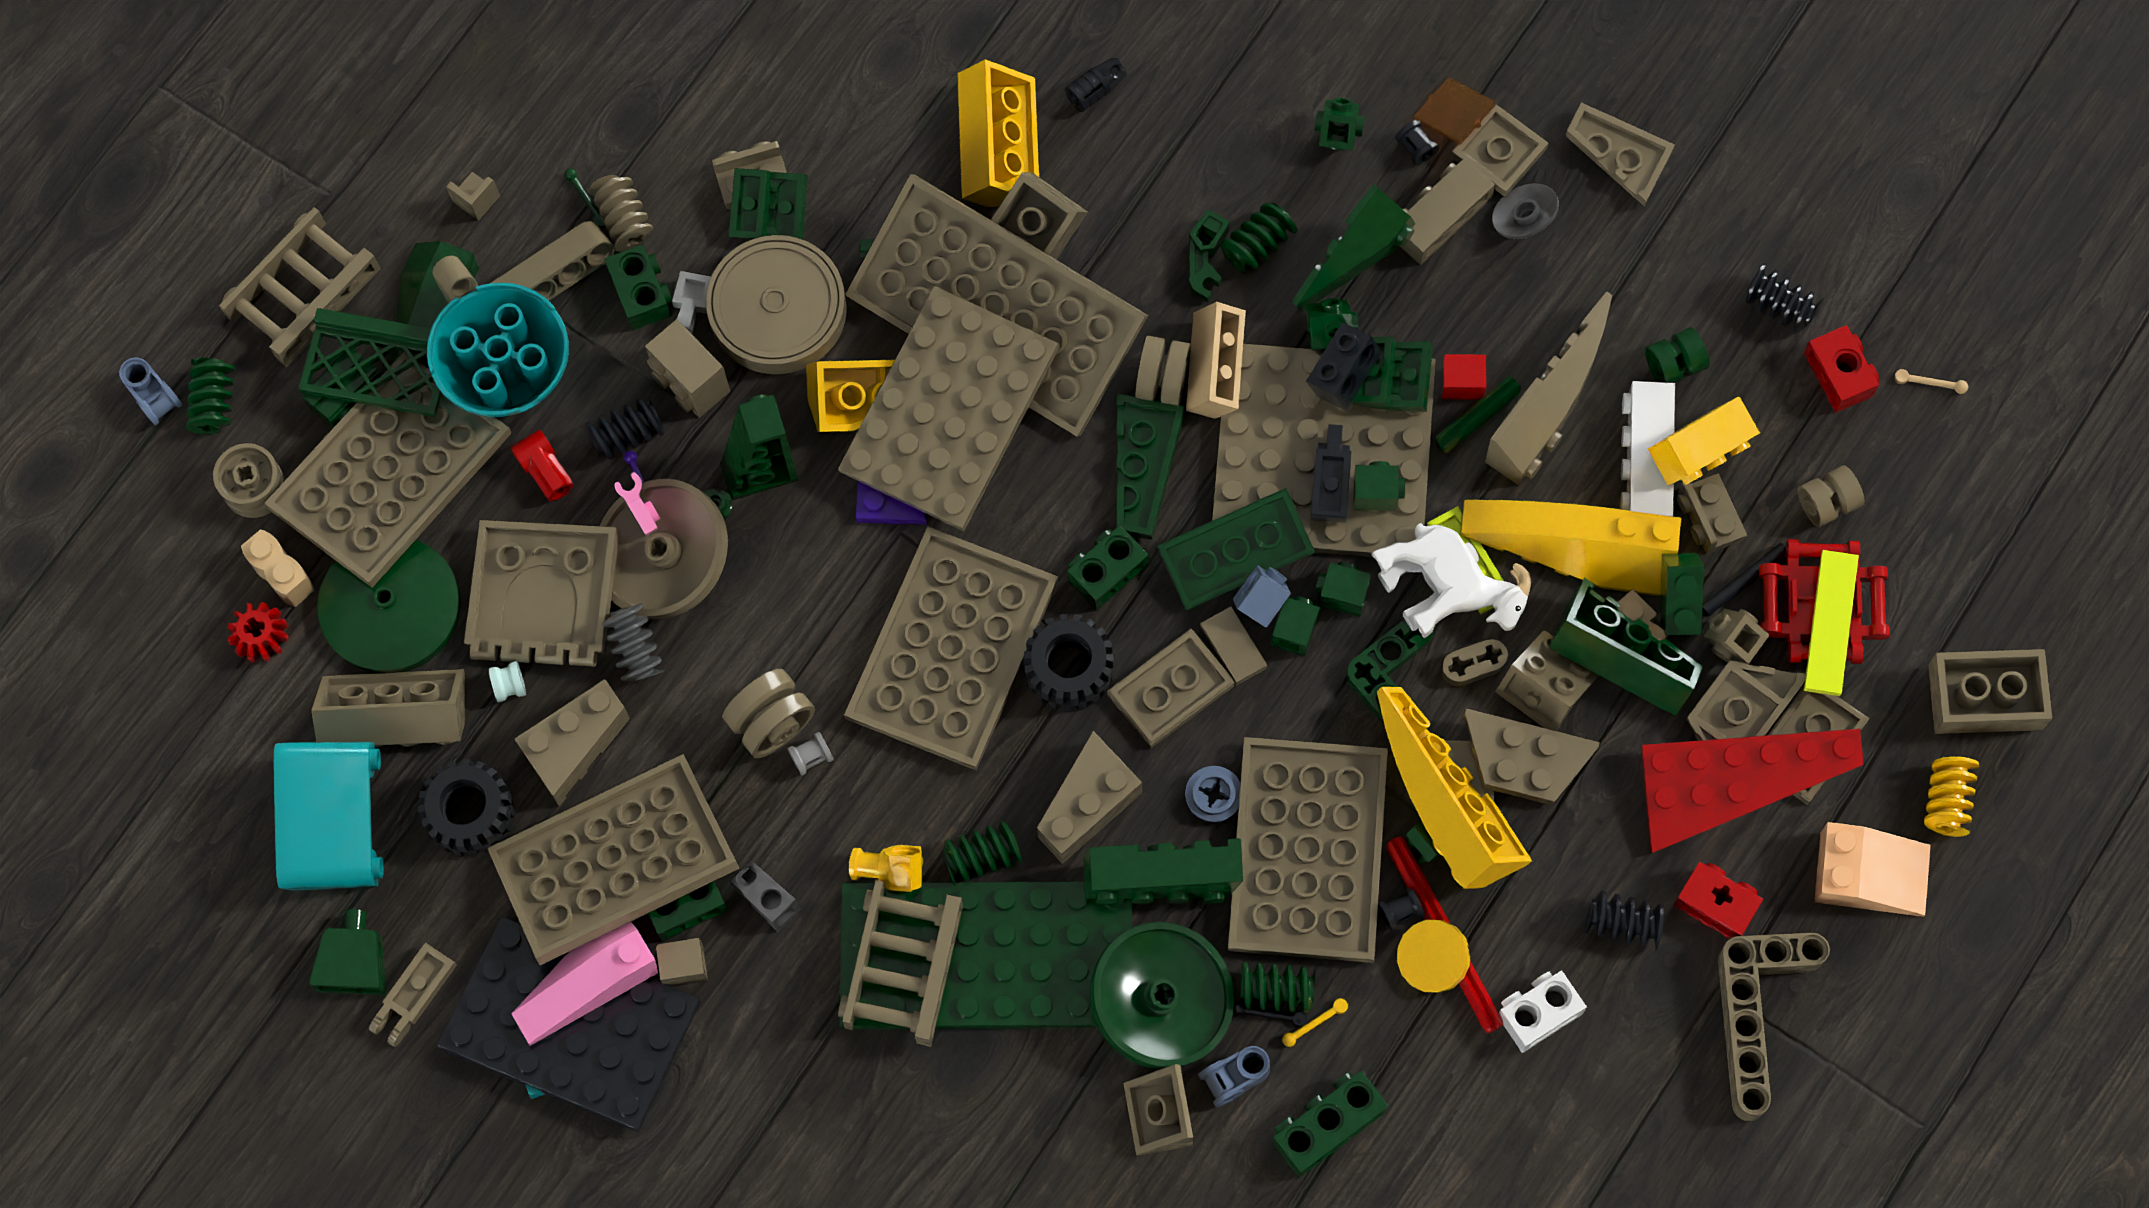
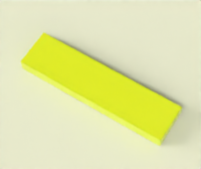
M1827 550L1821 552L1804 691L1834 696L1842 694L1859 555Z

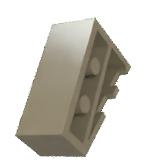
M604 679L516 737L515 741L560 807L566 799L568 792L579 779L581 780L588 772V767L600 753L605 751L630 718L625 707Z
M1094 731L1037 827L1040 841L1062 864L1142 794V782Z

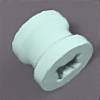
M517 661L509 663L506 668H489L493 691L498 703L505 701L511 695L518 697L526 695L524 680Z

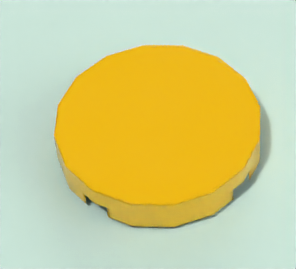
M1424 920L1414 924L1403 934L1397 950V963L1402 976L1411 986L1423 992L1440 993L1454 988L1464 979L1470 966V955L1467 947L1469 945L1466 937L1456 926L1442 920Z

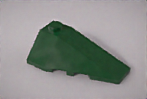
M1374 184L1345 220L1349 226L1344 236L1333 239L1327 247L1326 258L1328 260L1326 263H1319L1313 268L1291 301L1302 312L1306 310V304L1319 302L1392 253L1398 245L1404 246L1414 233L1413 227L1416 224L1412 217Z
M442 241L416 243L401 274L396 322L432 328L438 315L448 305L446 298L433 277L434 266L446 256H456L475 279L479 266L473 253ZM395 350L393 352L391 365L404 351ZM426 358L420 363H422L429 369L428 360Z

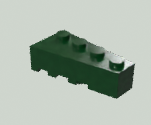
M756 395L738 407L720 462L732 501L798 481L787 436L774 395Z
M1584 577L1565 608L1549 648L1676 716L1693 692L1702 666L1667 639L1659 641L1652 636L1646 623L1639 618L1635 622L1618 610L1621 604L1610 596L1606 600L1592 590L1595 585Z
M1241 838L1228 839V845L1223 847H1212L1209 840L1194 841L1195 844L1186 845L1183 849H1176L1172 842L1148 846L1147 851H1141L1139 845L1090 847L1083 855L1085 899H1096L1098 904H1112L1118 902V899H1132V903L1147 904L1153 902V898H1167V902L1171 904L1189 902V898H1203V903L1207 904L1222 903L1243 882Z

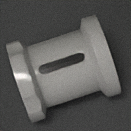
M820 732L815 733L813 739L797 747L790 746L787 748L801 776L806 774L807 769L825 760L828 762L834 760Z

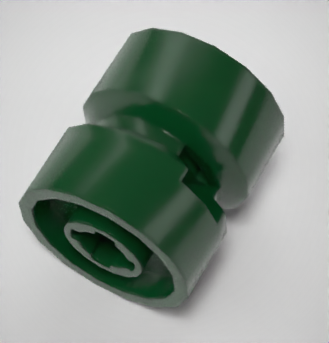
M1692 327L1673 334L1670 342L1662 339L1645 347L1646 361L1656 382L1676 383L1683 379L1684 373L1692 376L1708 369L1710 366L1706 347L1700 335Z

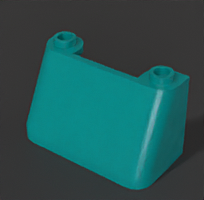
M290 742L275 744L276 877L280 889L314 890L378 887V879L383 878L384 864L382 857H377L375 850L372 849L370 778L374 776L375 770H380L381 754L379 749H375V743Z

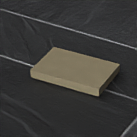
M1191 628L1109 689L1107 695L1147 745L1153 748L1233 688L1235 681Z
M1803 686L1768 735L1860 729L1861 731L1870 718L1838 696L1804 691ZM1824 782L1795 793L1793 796L1808 805Z

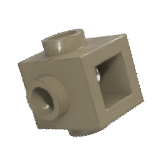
M1724 608L1721 613L1712 619L1710 628L1704 635V638L1713 645L1712 652L1724 661L1729 662L1731 659L1749 664L1769 634L1757 624L1758 620L1749 612L1743 609L1737 612Z

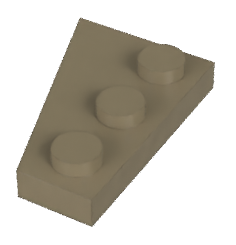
M1582 102L1566 132V137L1644 207L1675 144Z

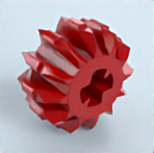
M261 602L256 610L251 603H247V612L245 614H242L240 611H234V616L238 622L228 623L227 628L233 633L228 637V642L231 646H236L235 653L239 657L247 655V659L255 663L259 655H261L264 661L269 662V652L272 650L275 653L282 654V649L278 643L287 642L289 636L283 632L288 628V623L285 619L280 618L281 612L279 609L274 607L269 610V606ZM258 628H262L260 629V632L262 634L258 637H254L253 635H257L255 633V630Z

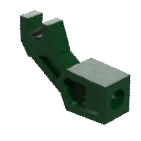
M1207 209L1189 233L1190 277L1188 278V285L1192 294L1207 303L1211 299L1212 292L1205 289L1203 285L1210 282L1219 287L1222 279L1212 265L1208 263V258L1215 256L1230 228V221ZM1202 233L1213 239L1209 245L1203 246L1202 242L1198 239Z

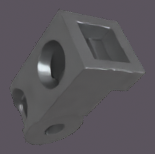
M752 861L730 881L732 886L777 932L801 910L796 899Z

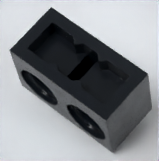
M1342 322L1306 382L1317 397L1346 411L1382 351L1372 336Z

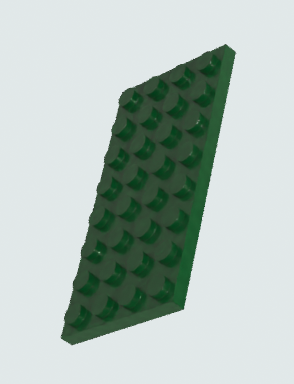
M953 882L922 883L919 889L912 890L911 892L893 891L885 888L884 897L938 907L939 904L945 905L947 895L962 898L963 909L935 1029L1098 1027L1090 1004L1091 976L1099 956L1108 944L1132 928V899H1118L1116 903L1098 904L1096 899H1085L1084 882H956L955 886ZM842 883L840 1002L843 995L849 996L868 912L863 911L867 890L874 889L875 883ZM880 911L876 932L930 943L931 939L937 940L940 927L935 926L933 921ZM872 946L867 967L922 978V975L929 976L932 962L926 961L927 957ZM864 981L859 1002L914 1013V1010L921 1011L924 997L918 996V992ZM840 1017V1028L845 1029L843 1018ZM855 1017L853 1029H910L860 1017Z

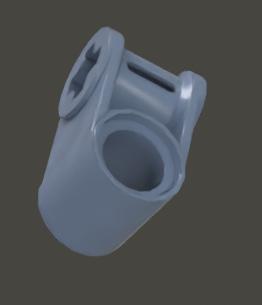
M138 357L130 358L121 365L119 376L123 384L136 399L135 402L154 426L159 423V418L171 409L183 406L164 380L162 381L144 359ZM146 373L145 378L141 382L132 383V379L136 374Z
M1249 1046L1226 1059L1208 1066L1198 1074V1077L1207 1083L1215 1098L1213 1103L1218 1108L1233 1101L1245 1091L1267 1079L1270 1073V1060L1268 1054L1262 1048ZM1250 1057H1257L1263 1061L1264 1067L1259 1073L1250 1074L1243 1068L1245 1060ZM1217 1077L1220 1078V1080L1222 1081V1083H1223V1085H1224V1087H1225L1226 1089H1223V1088H1222V1086H1221V1084L1219 1083Z

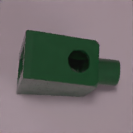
M347 909L345 910L343 929L326 928L324 930L309 984L316 992L386 995L383 941L377 931L365 930L366 911Z

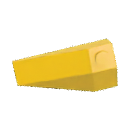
M895 360L820 361L806 365L807 396L817 431L843 432L859 429Z

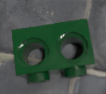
M642 244L604 258L632 331L671 316L667 304L672 303V297L666 283L661 285L658 283L656 274L661 273L654 253L647 255ZM634 267L643 269L638 275H627L628 271ZM645 297L655 298L649 305L643 306L639 304L641 299Z
M1121 525L1113 531L1108 529L1096 539L1094 543L1096 546L1087 554L1081 552L1068 565L1070 568L1067 570L1068 582L1096 611L1149 566L1148 553ZM1115 549H1124L1127 551L1128 556L1122 560H1116L1109 554ZM1090 571H1096L1102 575V578L1095 583L1087 582L1083 577Z
M715 881L704 885L709 888V892L701 900L692 899L690 892L673 901L676 903V906L671 914L666 916L657 913L658 908L648 913L662 942L728 911Z

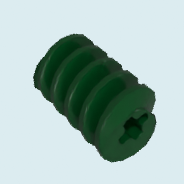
M1276 203L1262 204L1260 212L1251 214L1250 221H1244L1240 225V230H1235L1231 233V239H1225L1221 242L1222 253L1231 265L1242 274L1247 273L1246 265L1254 270L1259 267L1255 259L1256 256L1264 261L1268 259V254L1265 251L1266 247L1273 252L1278 250L1275 238L1283 243L1288 241V237L1284 232L1285 229L1293 234L1298 231L1289 214Z
M199 357L191 359V364L193 365L190 369L192 380L189 382L191 393L188 395V403L191 406L187 408L189 420L186 422V429L203 435L218 434L221 432L220 427L231 425V419L221 416V414L232 411V406L222 403V400L233 398V393L223 390V387L234 385V380L225 377L224 374L233 373L235 367L214 358Z
M1004 821L999 822L998 834L991 826H986L985 838H982L978 831L974 830L972 831L971 843L963 835L958 836V847L956 848L949 839L944 841L943 855L954 886L956 885V874L958 873L967 882L970 879V869H973L979 877H982L985 864L994 873L997 872V860H1001L1009 868L1011 867V856L1015 855L1019 862L1023 863L1013 831Z
M1243 962L1240 999L1244 998L1247 1009H1251L1255 999H1258L1261 1010H1266L1269 1001L1273 1000L1276 1011H1280L1284 1002L1287 1001L1290 1011L1295 1013L1299 1002H1301L1305 1013L1309 1014L1314 1004L1316 968L1312 976L1309 977L1306 967L1301 966L1297 976H1294L1291 965H1287L1283 974L1279 975L1277 965L1272 964L1268 973L1265 974L1262 964L1257 963L1253 973H1250L1247 962Z

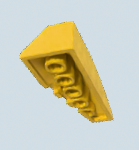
M1464 500L1460 535L1500 551L1512 552L1522 556L1521 559L1533 564L1538 562L1555 569L1554 572L1559 574L1571 575L1582 580L1585 577L1596 588L1630 592L1633 589L1637 594L1660 597L1662 554H1678L1681 518L1577 504L1511 500Z
M1381 687L1377 690L1385 729L1401 777L1410 799L1426 830L1433 839L1432 843L1435 850L1445 858L1452 869L1451 874L1454 880L1464 889L1484 888L1532 862L1530 856L1488 793L1481 797L1470 783L1474 776L1466 766L1461 769L1448 756L1452 749L1444 739L1427 730L1430 722L1402 687Z

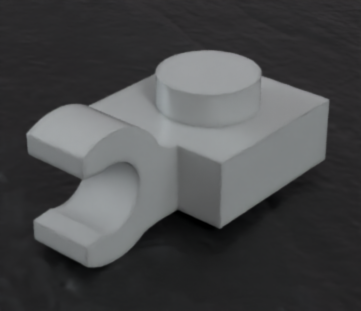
M680 271L672 304L674 308H680L677 320L693 334L696 313L707 314L706 294L711 277Z

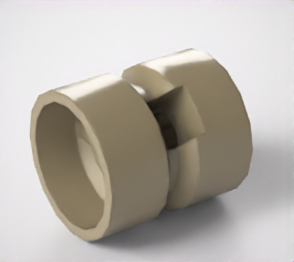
M1845 465L1825 473L1823 481L1815 478L1799 486L1797 489L1800 504L1808 519L1816 527H1822L1836 520L1839 512L1848 514L1862 507L1865 503L1864 494L1857 478Z

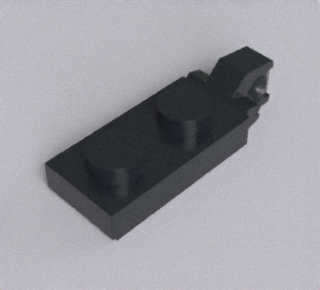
M1329 424L1327 443H1318V449L1316 448L1311 520L1346 523L1352 451H1350V445L1341 444L1343 425Z

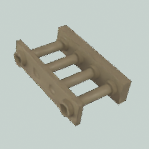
M315 207L308 214L305 213L297 219L294 228L237 287L231 288L224 295L222 303L219 305L227 319L231 322L241 313L273 339L269 348L276 359L285 367L312 341L316 326L313 320L317 308L340 312L381 269L375 256L367 249L363 248L358 254L352 255L321 230L326 223L319 210ZM311 240L344 265L343 270L334 279H328L298 255ZM288 264L320 290V294L311 303H303L274 279ZM264 288L296 314V319L287 328L281 329L251 304Z
M876 880L874 889L867 890L863 911L868 912L849 996H842L838 1017L843 1018L844 1027L849 1030H853L855 1017L908 1027L910 1032L915 1033L917 1044L931 1047L963 909L962 898L947 895L945 905L939 904L938 907L884 897L885 887L883 881ZM880 911L935 922L934 925L940 927L937 940L931 939L929 943L876 932ZM872 946L927 957L926 961L932 962L929 976L922 975V978L867 967ZM864 981L918 992V996L924 997L921 1011L914 1010V1013L859 1002Z

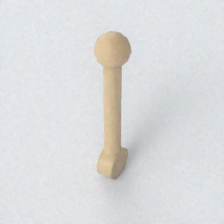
M1904 369L1898 370L1894 376V380L1898 384H1905L1909 381L1955 389L1959 394H1963L1968 390V384L1963 380L1950 382L1909 375Z

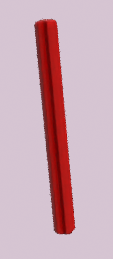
M1399 836L1390 840L1386 845V849L1407 888L1411 887L1417 895L1424 910V920H1442L1450 923L1404 837ZM1470 961L1464 979L1459 982V985L1486 1033H1491L1502 1027L1503 1020Z

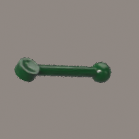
M571 168L567 169L564 173L565 179L572 182L594 215L595 224L599 228H605L604 219L601 218L598 209L578 181L577 172Z

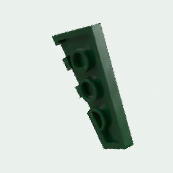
M1117 393V527L1121 525L1130 536L1153 540L1186 411L1184 406L1165 404L1154 400L1149 401Z

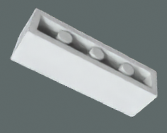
M1632 381L1629 393H1623L1622 414H1628V426L1622 427L1621 445L1628 448L1627 459H1622L1621 480H1627V492L1621 493V510L1673 517L1674 483L1669 486L1667 485L1648 448L1674 433L1675 383Z

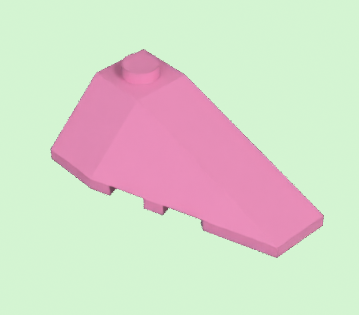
M630 921L569 951L511 1014L529 1046L658 974L656 961L638 930Z

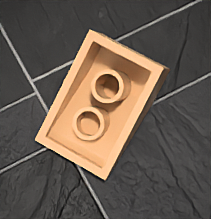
M1827 822L1820 832L1815 903L1924 917L1931 845L1863 826Z

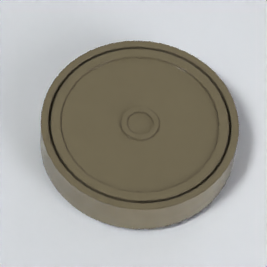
M763 236L739 245L718 264L707 288L706 310L717 343L736 363L760 373H792L806 368L808 364L819 361L839 339L846 319V296L842 279L836 266L818 247L805 240L791 236Z

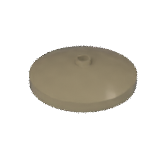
M656 479L642 483L640 498L644 504L651 501L661 518L655 522L658 527L657 531L646 536L623 497H620L610 507L600 526L616 527L620 531L611 601L620 608L643 603L644 607L636 615H645L648 619H666L678 616L692 609L714 588L726 562L728 535L720 510L704 492L683 481Z

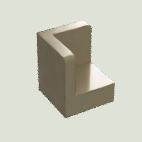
M471 172L459 187L451 181L446 186L452 202L478 221L500 197L493 179L487 177L483 180L474 172Z
M700 938L663 943L656 946L660 980L663 985L666 984L672 987L708 981L704 947Z

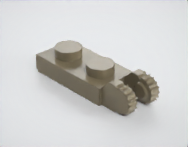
M425 943L382 1003L384 1005L371 1022L369 1030L374 1034H378L391 1019L393 1011L402 1018L390 1032L387 1040L389 1044L396 1047L408 1033L411 1024L417 1022L457 964Z

